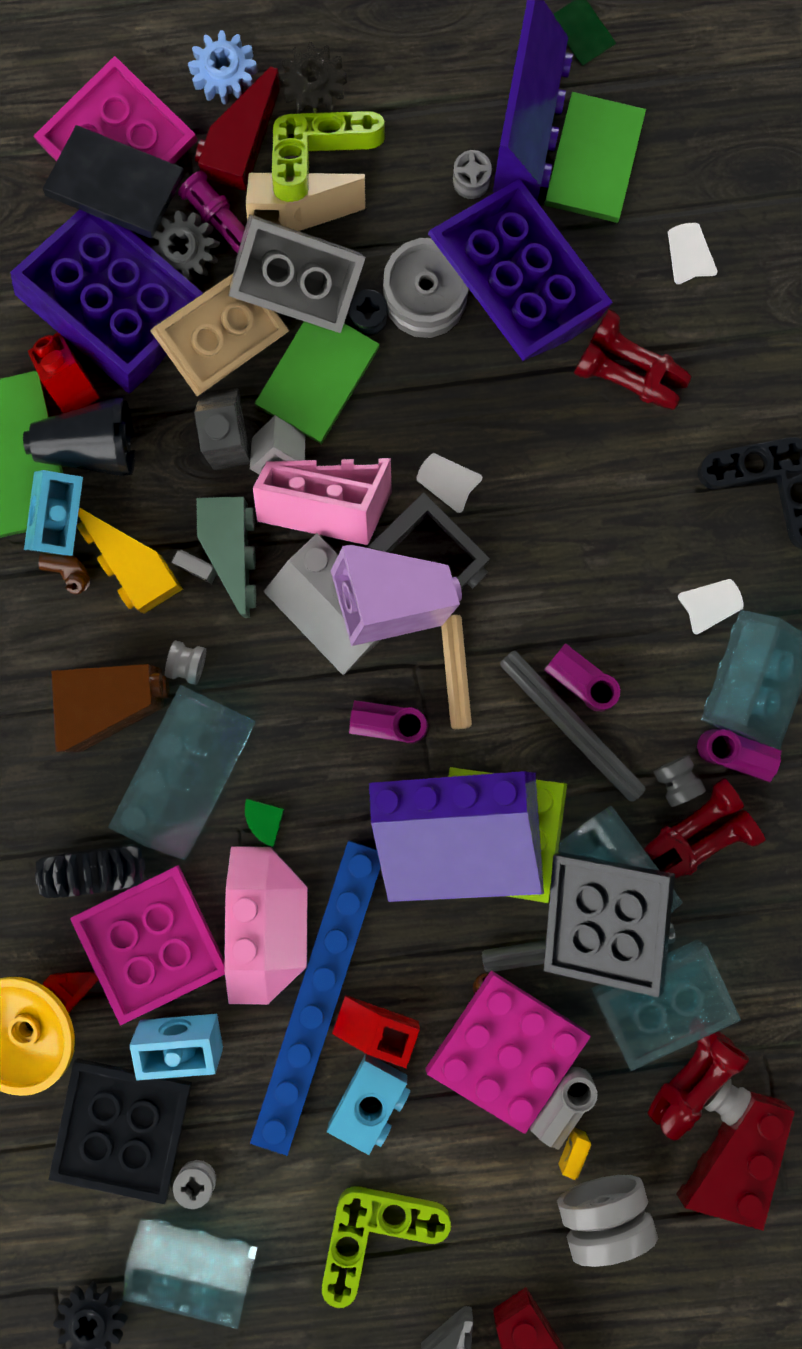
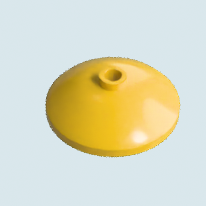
M23 977L0 978V1091L19 1096L42 1092L62 1077L72 1060L75 1035L71 1018L60 999L44 985ZM26 1022L32 1026L33 1031L27 1028Z

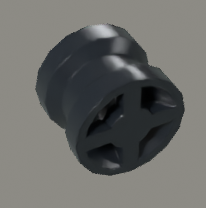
M366 289L359 291L353 296L349 307L352 327L365 336L376 335L384 329L388 318L387 304L380 293L375 290Z

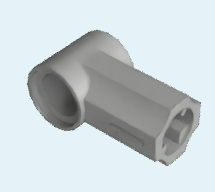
M581 1067L569 1068L530 1126V1131L549 1147L559 1150L582 1115L595 1106L597 1090L591 1074L586 1069ZM576 1082H582L588 1086L587 1091L579 1097H573L567 1093L569 1087Z

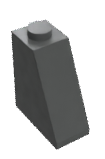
M233 388L200 394L194 413L200 449L212 469L219 470L250 464V453L239 389Z

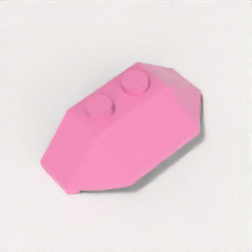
M231 846L225 898L224 967L229 1004L268 1005L307 967L308 887L271 847Z

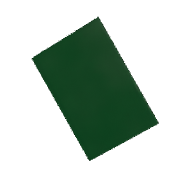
M574 0L553 14L568 36L567 45L582 66L616 44V41L587 0Z

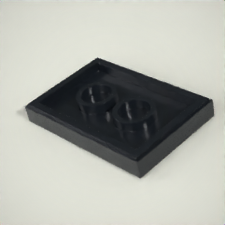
M76 125L51 171L43 191L45 196L152 239L184 176L182 167Z

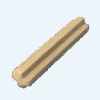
M454 614L441 626L450 724L452 729L457 730L470 728L472 721L462 617Z

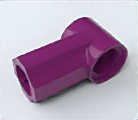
M566 643L544 670L583 700L587 707L594 711L602 712L610 709L617 703L620 697L618 682L613 677L604 674ZM604 683L610 688L611 698L608 703L602 704L594 701L591 696V687L594 684Z
M354 700L349 734L400 741L408 744L421 741L427 734V719L418 709ZM407 715L417 716L421 722L420 731L412 737L404 736L399 729L400 721Z
M725 729L707 730L698 740V753L708 763L718 764L766 782H771L774 775L778 772L781 763V750L739 736ZM718 736H721L727 745L726 751L721 757H716L712 751V743Z

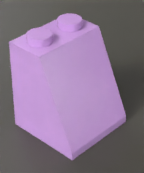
M355 545L342 546L331 569L351 646L442 626L460 605L459 601L462 599L461 586L458 579L452 577L449 565Z

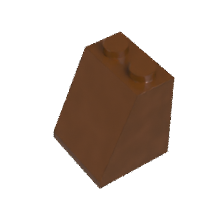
M150 664L51 671L56 752H82L164 708V699L169 698L170 686L169 679L162 675V669Z

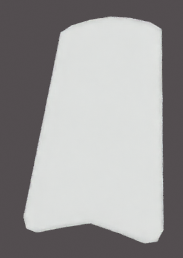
M698 223L681 224L668 231L674 282L676 284H682L694 277L717 275V268Z
M435 453L431 454L424 461L417 475V481L457 513L463 511L469 493L483 478L480 474Z
M731 579L681 592L678 595L679 601L689 613L694 634L705 631L743 609L741 593Z

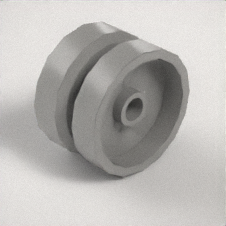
M418 238L404 243L392 253L384 269L383 291L387 304V313L400 330L414 337L432 338L447 333L459 323L466 309L468 287L431 238ZM428 287V290H423L421 288Z
M613 1175L593 1179L570 1188L562 1193L557 1200L563 1225L571 1229L566 1237L573 1262L581 1266L599 1267L631 1260L649 1251L658 1240L653 1218L650 1213L644 1211L648 1204V1199L643 1182L639 1177L633 1175Z

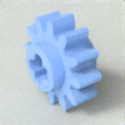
M220 30L218 41L213 42L211 37L204 35L206 47L204 49L198 46L192 47L196 60L188 62L190 73L194 75L192 80L195 89L201 90L204 88L208 101L212 100L216 93L219 94L223 105H226L229 99L228 94L233 93L238 99L242 95L241 87L249 88L253 84L251 75L258 73L256 61L252 60L254 55L251 45L242 47L239 34L233 36L231 41H227L224 31Z

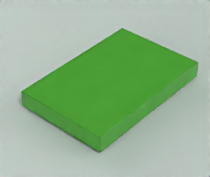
M572 92L544 206L618 223L646 109Z
M304 321L257 398L255 406L273 417L276 415L301 431L305 436L322 445L379 350L380 344L345 323L341 333Z

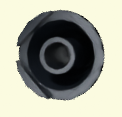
M115 397L32 422L29 431H24L23 433L25 453L27 455L32 454L35 462L117 476L133 475L135 450H130V438L134 437L129 404L127 400L124 401V398Z

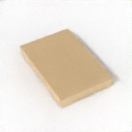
M233 274L150 330L196 396L202 394L289 332L277 312L229 296Z

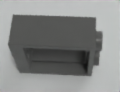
M424 492L368 546L369 549L390 553L429 515L473 560L457 577L461 590L467 584L473 589L489 573L484 567L489 563L490 558Z

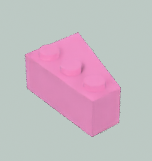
M391 458L378 459V464L354 465V459H342L341 465L317 466L316 460L267 461L253 486L257 522L313 534L318 533L322 536L368 545L392 493Z

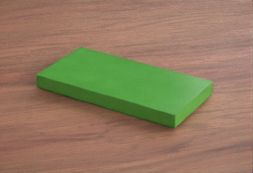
M37 371L0 379V538L26 532L34 472L46 470L63 473L62 466L35 462L32 454L27 455L24 450V431H29L32 422L51 417L44 385Z

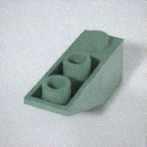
M244 497L196 498L197 538L239 614L244 618H250V608H256V586L249 585V570L256 567L255 547L249 546L248 531L255 530L254 508H248V503Z

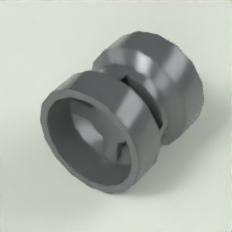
M689 755L675 759L653 771L658 782L666 785L667 793L665 797L670 807L685 803L706 791L702 780L696 778L692 773L694 764Z

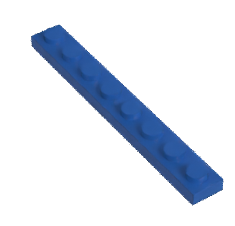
M350 840L347 842L250 1141L252 1145L288 1156L380 871V861L377 849Z

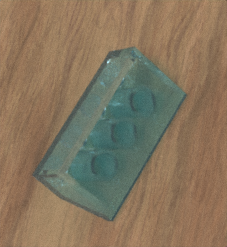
M180 685L108 828L144 846L182 860H187L256 721L187 686Z

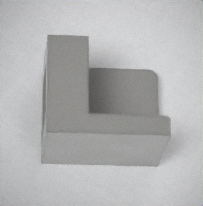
M275 415L252 438L250 469L260 475L267 461L305 460V434Z

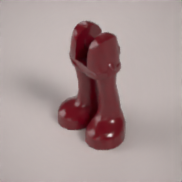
M608 309L573 374L582 378L598 376L629 389L639 395L643 402L674 410L680 402V397L671 389L660 384L661 379L675 387L687 388L692 376L675 363L671 356L667 354L661 356L627 339L619 331L620 316ZM603 351L638 366L646 371V375L642 376L608 358Z
M723 778L713 786L711 798L701 808L674 826L662 828L660 834L642 852L647 861H650L675 848L679 856L662 866L658 871L674 873L676 879L683 875H692L697 871L698 865L728 845L741 841L754 847L760 845L766 839L751 815L747 811L742 810L700 841L691 846L688 844L687 840L705 827L724 816L744 808V804L727 779Z
M696 1016L689 1026L690 1034L697 1042V1049L693 1057L669 1083H665L660 1087L647 1113L651 1120L660 1125L664 1135L671 1140H678L687 1131H690L694 1123L702 1117V1109L707 1101L735 1074L741 1072L750 1061L748 1056L735 1047V1044L728 1037L705 1020Z

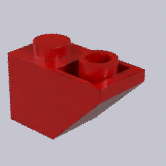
M59 333L53 336L46 335L37 340L33 348L28 350V354L42 384L63 413L88 406L100 399L93 383L62 335Z
M345 995L332 1034L367 1055L407 1068L420 1031V1025L418 1020Z

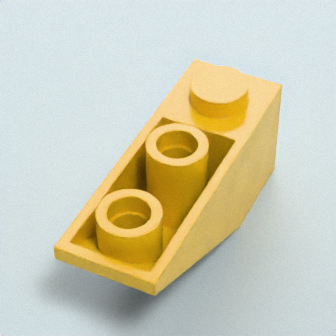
M79 508L78 517L81 522L77 524V528L88 544L95 542L102 553L97 557V560L109 577L114 574L122 585L117 590L118 594L129 609L135 607L138 611L145 614L183 590L160 554Z

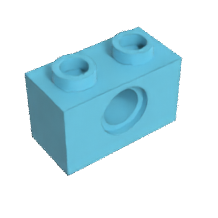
M46 470L34 472L24 550L73 556L83 477Z
M217 1014L140 1020L129 1045L136 1080L216 1074L223 1050Z
M365 1053L328 1123L327 1133L370 1155L374 1145L381 1147L385 1142L392 1126L387 1121L393 1109L400 1112L409 1096L410 1089L406 1088L407 1075ZM366 1097H375L381 1102L382 1107L378 1112L367 1113L361 1108L360 1102Z

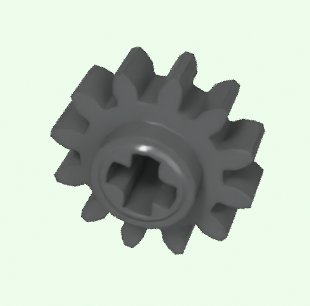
M178 210L175 212L174 223L164 217L162 218L161 223L165 230L163 233L155 232L153 237L159 240V245L151 248L193 283L195 279L194 271L207 277L208 270L204 266L206 261L210 263L218 262V259L210 254V249L218 247L220 242L213 238H208V235L213 232L214 227L209 223L201 224L202 219L200 215L193 212L187 218L185 213ZM184 240L189 241V243H187L185 246L188 248V251L185 254H183L180 252L184 249L181 246V243Z

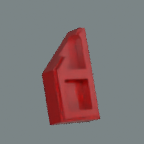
M95 971L53 973L49 975L42 985L52 991L63 1003L67 1012L70 1013L99 979Z

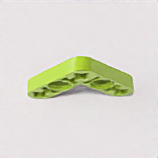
M371 111L300 113L278 117L273 125L272 182L274 195L282 201L294 202L303 199L308 194L309 151L359 150L380 146L385 140V122L383 117ZM335 130L336 132L324 133L323 131ZM294 134V138H288V135ZM286 156H299L293 159H284ZM287 176H294L293 181L287 182Z
M350 1187L346 1189L338 1200L322 1282L324 1300L335 1308H344L355 1300L369 1232L428 1244H437L444 1241L451 1230L448 1210L442 1204L434 1201L364 1187ZM353 1198L360 1199L361 1207L366 1208V1210H359L356 1227L348 1226L350 1208L344 1206L345 1204H351ZM390 1205H398L405 1211V1219L398 1225L388 1224L383 1218L384 1210ZM412 1209L418 1210L417 1219L429 1220L431 1214H437L439 1222L443 1226L437 1225L435 1231H428L427 1223L415 1220L416 1229L409 1228L412 1222ZM343 1237L354 1238L359 1245L358 1252L353 1256L345 1257L338 1252L336 1248L337 1242ZM339 1267L347 1268L345 1286L348 1288L343 1290L342 1295L335 1294V1287L329 1285L336 1284Z

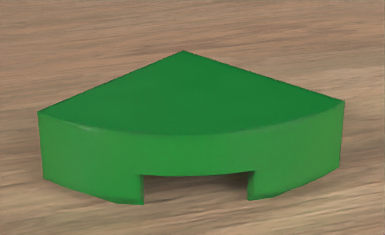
M247 798L245 802V817L251 832L264 844L274 847L285 809Z

